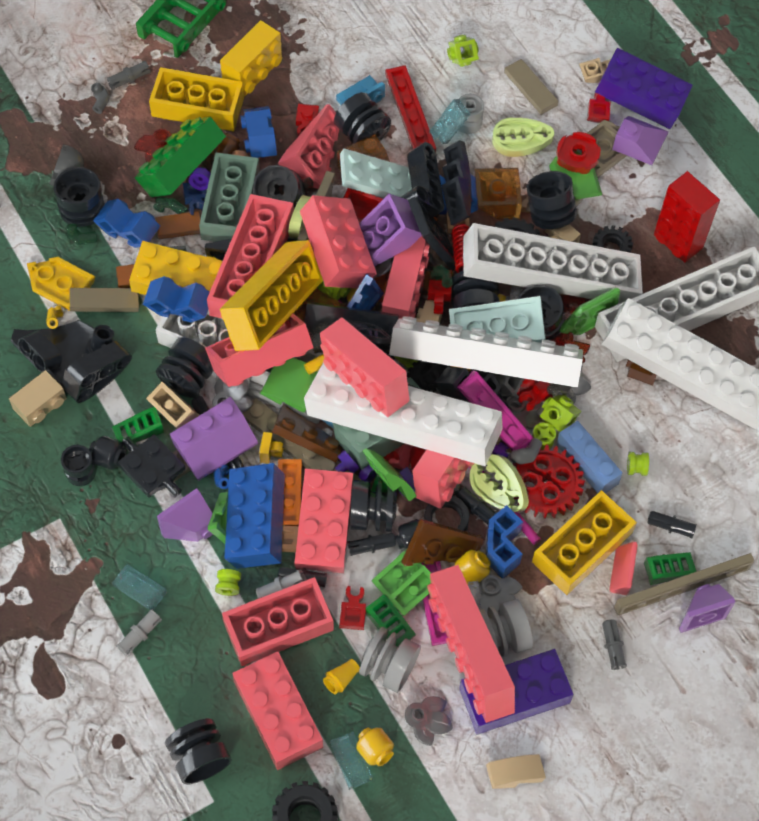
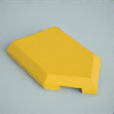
M60 257L49 258L48 261L36 263V261L27 263L32 291L69 311L70 288H90L95 280L94 275Z

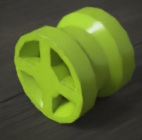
M542 422L534 427L532 437L542 442L541 450H544L546 444L551 449L556 438V430L553 425Z
M628 452L627 474L634 475L635 473H640L642 476H647L649 471V453L643 452L640 455L635 454V452Z
M232 569L218 570L217 578L219 581L215 585V592L225 596L238 595L240 591L238 582L241 580V573Z

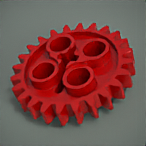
M546 444L544 450L540 449L532 463H512L524 483L532 482L535 485L534 487L525 485L529 499L525 513L533 510L534 517L540 512L544 519H546L548 513H551L552 517L556 518L557 511L564 516L566 508L572 511L573 503H579V496H582L584 490L581 488L584 487L585 480L581 479L584 472L577 471L580 463L572 464L574 456L565 457L567 450L558 453V446H555L553 451H550L548 444ZM538 464H543V465H545L547 468H546V469H540V468L537 467V465H538ZM564 476L567 480L561 481L557 477ZM545 494H552L555 496V499H548L545 497Z

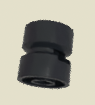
M77 444L71 445L63 451L61 465L67 480L75 486H85L91 483L96 475V467L89 449Z

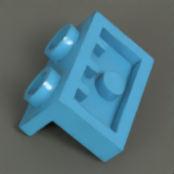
M369 75L337 94L336 100L342 105L351 96L363 92L367 93L375 103H378L385 97V84L383 82L377 83Z

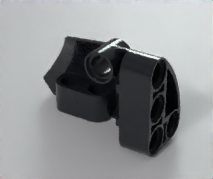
M80 320L58 326L55 329H14L11 337L12 344L40 372L46 370L77 403H83L103 390L132 360V355L118 341L113 340L114 331L112 328L106 325H98L93 328Z

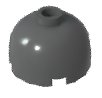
M63 144L49 185L54 186L58 175L65 170L77 167L84 168V158L78 150Z

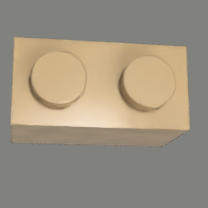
M46 370L9 398L13 410L30 427L35 423L41 422L50 411L59 408L67 399L62 386Z
M161 382L146 398L177 429L200 416L164 382Z

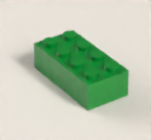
M210 116L198 117L194 120L188 119L180 126L181 130L177 134L171 135L166 140L167 144L153 153L152 156L154 158L150 162L144 163L138 169L139 173L134 178L150 197L171 195L226 137Z

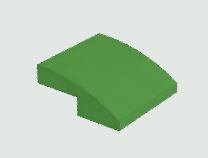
M291 358L285 364L272 368L260 394L280 405L284 402L304 413L306 411L304 397L318 371L309 375L304 368L306 362Z
M367 448L363 450L371 468L392 491L398 489L408 501L417 496L409 484L384 457Z
M406 550L371 580L403 616L409 613L429 594L427 585L431 584V572L422 563H413V566H404L401 561Z

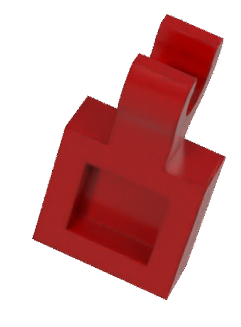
M595 93L594 99H590L588 102L587 121L601 123L603 120L609 121L611 102L605 101L604 96Z
M429 280L428 300L434 301V314H443L444 301H451L452 281Z
M540 381L534 384L532 390L522 392L518 401L520 403L525 400L529 401L526 410H533L535 405L543 401L545 402L549 397L552 398L554 396L557 384Z

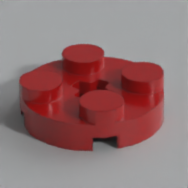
M573 132V135L563 136L558 143L556 151L559 166L581 174L589 173L598 164L601 149L596 144V139L584 132ZM578 149L582 150V155H577L574 152H577Z

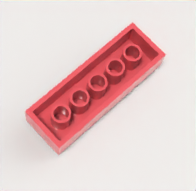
M250 194L207 297L210 316L222 318L220 308L287 242L289 224L294 211L293 203Z
M459 565L431 573V584L427 585L431 596L429 605L432 612H437L438 614L437 622L442 633L446 632L448 637L446 638V643L451 653L454 652L457 657L455 658V663L459 673L463 672L466 677L464 679L466 690L469 694L473 693L475 700H473L477 714H482L486 723L514 714L515 686Z

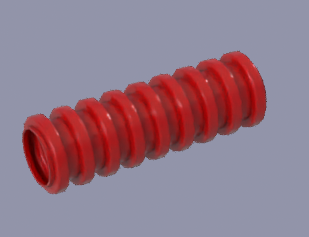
M466 224L454 226L451 232L457 273L464 271L463 236L470 228Z

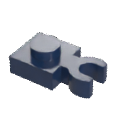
M183 183V195L185 205L189 204V213L194 215V209L196 208L203 211L206 190H197L190 183Z

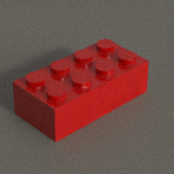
M686 171L668 186L654 236L658 242L668 247L675 257L680 258L686 263L703 249L720 199L690 172Z

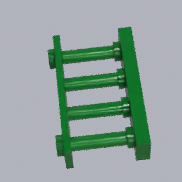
M156 0L136 22L137 35L145 40L149 34L154 33L173 44L174 57L179 58L183 52L188 50L190 44L219 11H223L226 6V0H204L208 4L203 10L185 0ZM178 6L195 15L196 18L191 23H188L173 15L170 11ZM162 20H167L184 31L179 37H176L158 27V24Z

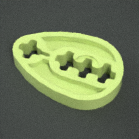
M506 118L495 125L492 143L494 148L504 156H526L543 150L553 142L554 130L551 126L533 119Z
M302 195L296 204L288 230L291 238L297 239L304 224L300 210L309 201L310 196Z
M491 454L486 467L488 472L496 473L494 477L497 481H503V489H498V482L490 481V474L482 473V465L473 464L470 470V483L475 493L484 501L499 509L507 505L513 512H521L527 508L529 499L525 484L517 469L506 457ZM513 497H519L518 503L520 505H513L515 503Z

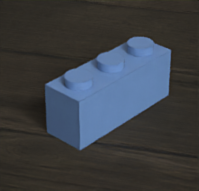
M576 421L559 433L556 445L561 451L567 450V458L574 456L572 464L580 463L578 471L584 472L583 477L597 494L601 490L606 494L619 485L623 474L622 471L579 421Z

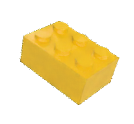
M260 20L220 60L222 78L243 82L244 97L250 94L261 80H264L274 67L281 63L280 32Z

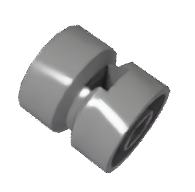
M470 93L464 94L458 99L455 125L459 131L472 134L481 128L484 113V101L481 97Z

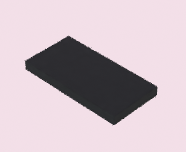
M412 197L408 202L422 237L452 271H455L454 251L446 232L418 198Z
M307 301L304 323L311 338L313 349L322 351L320 333L341 317L347 322L360 321L371 323L393 333V327L398 321L399 315ZM390 352L385 353L392 359V355H389Z

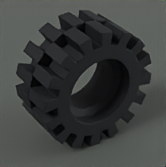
M612 225L611 229L608 226H604L603 230L600 228L598 233H595L592 246L604 248L605 243L612 242L620 247L619 251L631 253L633 242L632 237H628L629 233L627 231L623 233V228L619 227L616 230L615 226Z
M419 360L417 363L414 362L412 364L413 367L408 369L407 378L411 377L422 390L429 392L432 390V392H435L437 387L434 382L450 366Z

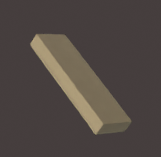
M522 59L505 67L504 73L540 115L558 106V100Z
M70 288V311L138 312V293L131 292V288Z

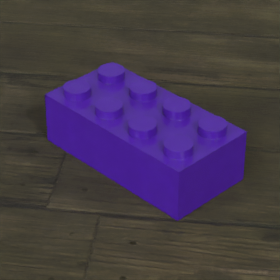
M616 48L595 93L671 129L693 85L622 49Z
M555 649L505 665L515 686L514 714L486 723L482 714H477L473 700H475L474 695L467 692L464 679H461L459 686L476 735L570 704L574 696Z

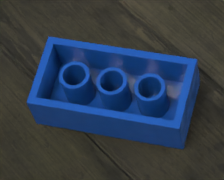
M274 463L234 468L229 471L225 559L236 569L281 563L285 474Z

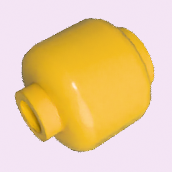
M469 550L455 562L454 566L459 565L468 586H476L489 575L491 563L483 552Z
M368 727L358 735L359 741L357 742L356 749L369 765L382 766L393 757L394 743L382 728L370 729Z

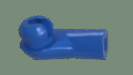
M226 464L213 472L215 485L221 489L229 488V479L224 477L230 471Z

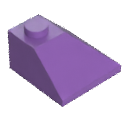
M628 116L624 118L616 134L612 150L653 165L669 131Z
M197 488L157 515L160 531L164 538L198 542L203 538L207 539L213 535L208 530L212 512Z
M706 584L697 588L679 627L680 633L726 619L736 603L734 597L719 584L714 586Z

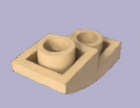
M600 58L580 63L579 66L585 83H599L610 60L601 62Z
M539 754L510 757L486 764L492 789L515 788L519 783L543 782L546 778Z

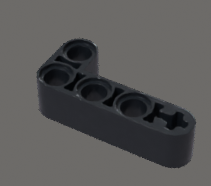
M423 142L407 154L412 189L401 196V198L409 200L414 196L417 197L428 212L435 217L444 211L445 205L436 152L431 144Z

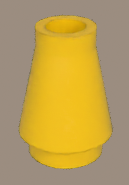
M350 659L346 663L328 671L326 677L323 678L324 685L333 694L343 692L359 672V665L355 660Z

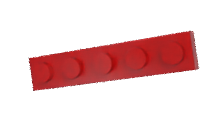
M406 65L386 69L385 75L412 149H415L423 142H428L436 152V145Z

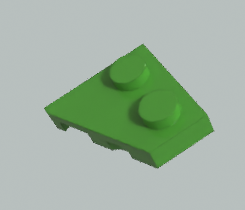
M228 492L219 494L208 524V530L224 544L226 541Z

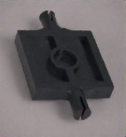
M155 435L139 445L129 436L126 439L124 438L122 443L130 452L118 461V467L148 498L165 488L174 497H177V494L180 495L182 490L174 483V480L185 471V465Z

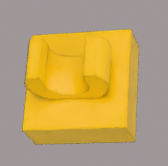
M263 432L259 451L260 463L269 464L271 456L282 458L284 448L282 442H273V433Z

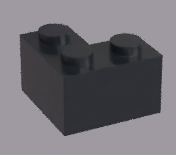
M447 367L434 382L441 395L465 402L469 401L457 387L473 371H477L496 394L501 389L493 373L471 369L469 372L467 368Z

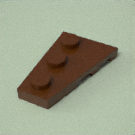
M285 404L282 405L272 433L336 463L338 460L337 456L340 455L342 449L339 442Z
M420 519L401 562L404 566H413V563L428 565L434 564L437 561L453 563L469 550L480 551L485 539L478 534Z

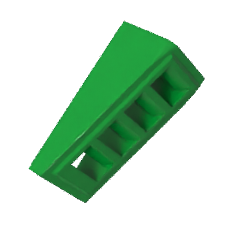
M155 407L144 410L112 426L116 440L121 442L124 439L121 430L124 429L127 436L135 443L148 439L153 435L156 436L164 433ZM152 420L154 423L151 426L148 423V421ZM143 423L145 429L141 430L139 424ZM134 426L136 433L132 435L130 427Z
M691 552L646 557L644 561L650 585L669 582L697 572ZM682 560H686L689 570H684ZM673 562H677L679 571L676 572ZM667 563L669 565L670 572L666 571L665 564ZM656 566H660L662 573H658Z
M385 594L366 607V615L378 629L381 627L388 629L395 622H398L399 625L389 631L387 640L393 632L399 633L404 629L405 633L397 639L395 646L399 647L404 639L411 640L416 636L415 632ZM382 607L386 608L378 615L376 614V612L379 611ZM391 614L392 617L383 623L382 619Z

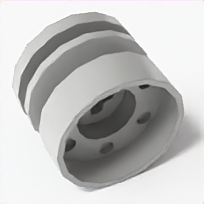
M518 599L501 603L500 615L493 606L487 608V613L484 609H479L502 657L508 656V644L514 653L532 649L533 638L525 610Z
M381 627L375 637L370 640L363 654L359 674L366 677L372 670L370 680L376 681L381 673L385 674L383 686L399 693L416 663L421 645L409 639H404L399 647L395 645L398 634L393 632L386 641L389 629Z

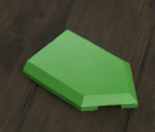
M579 151L574 152L577 155H582ZM556 155L549 165L550 171H560L572 178L575 200L602 196L594 168L587 174L569 171L558 165Z
M615 287L580 305L562 324L560 332L567 334L572 332L574 335H581L595 328L598 313L618 305L620 289Z

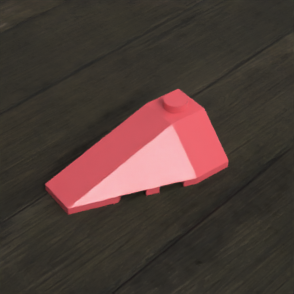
M327 104L289 146L278 162L280 166L287 167L297 173L305 185L319 189L326 171L331 172L329 165L330 160L334 158L335 154L333 151L334 141L338 140L340 130L334 124L336 112L330 104Z

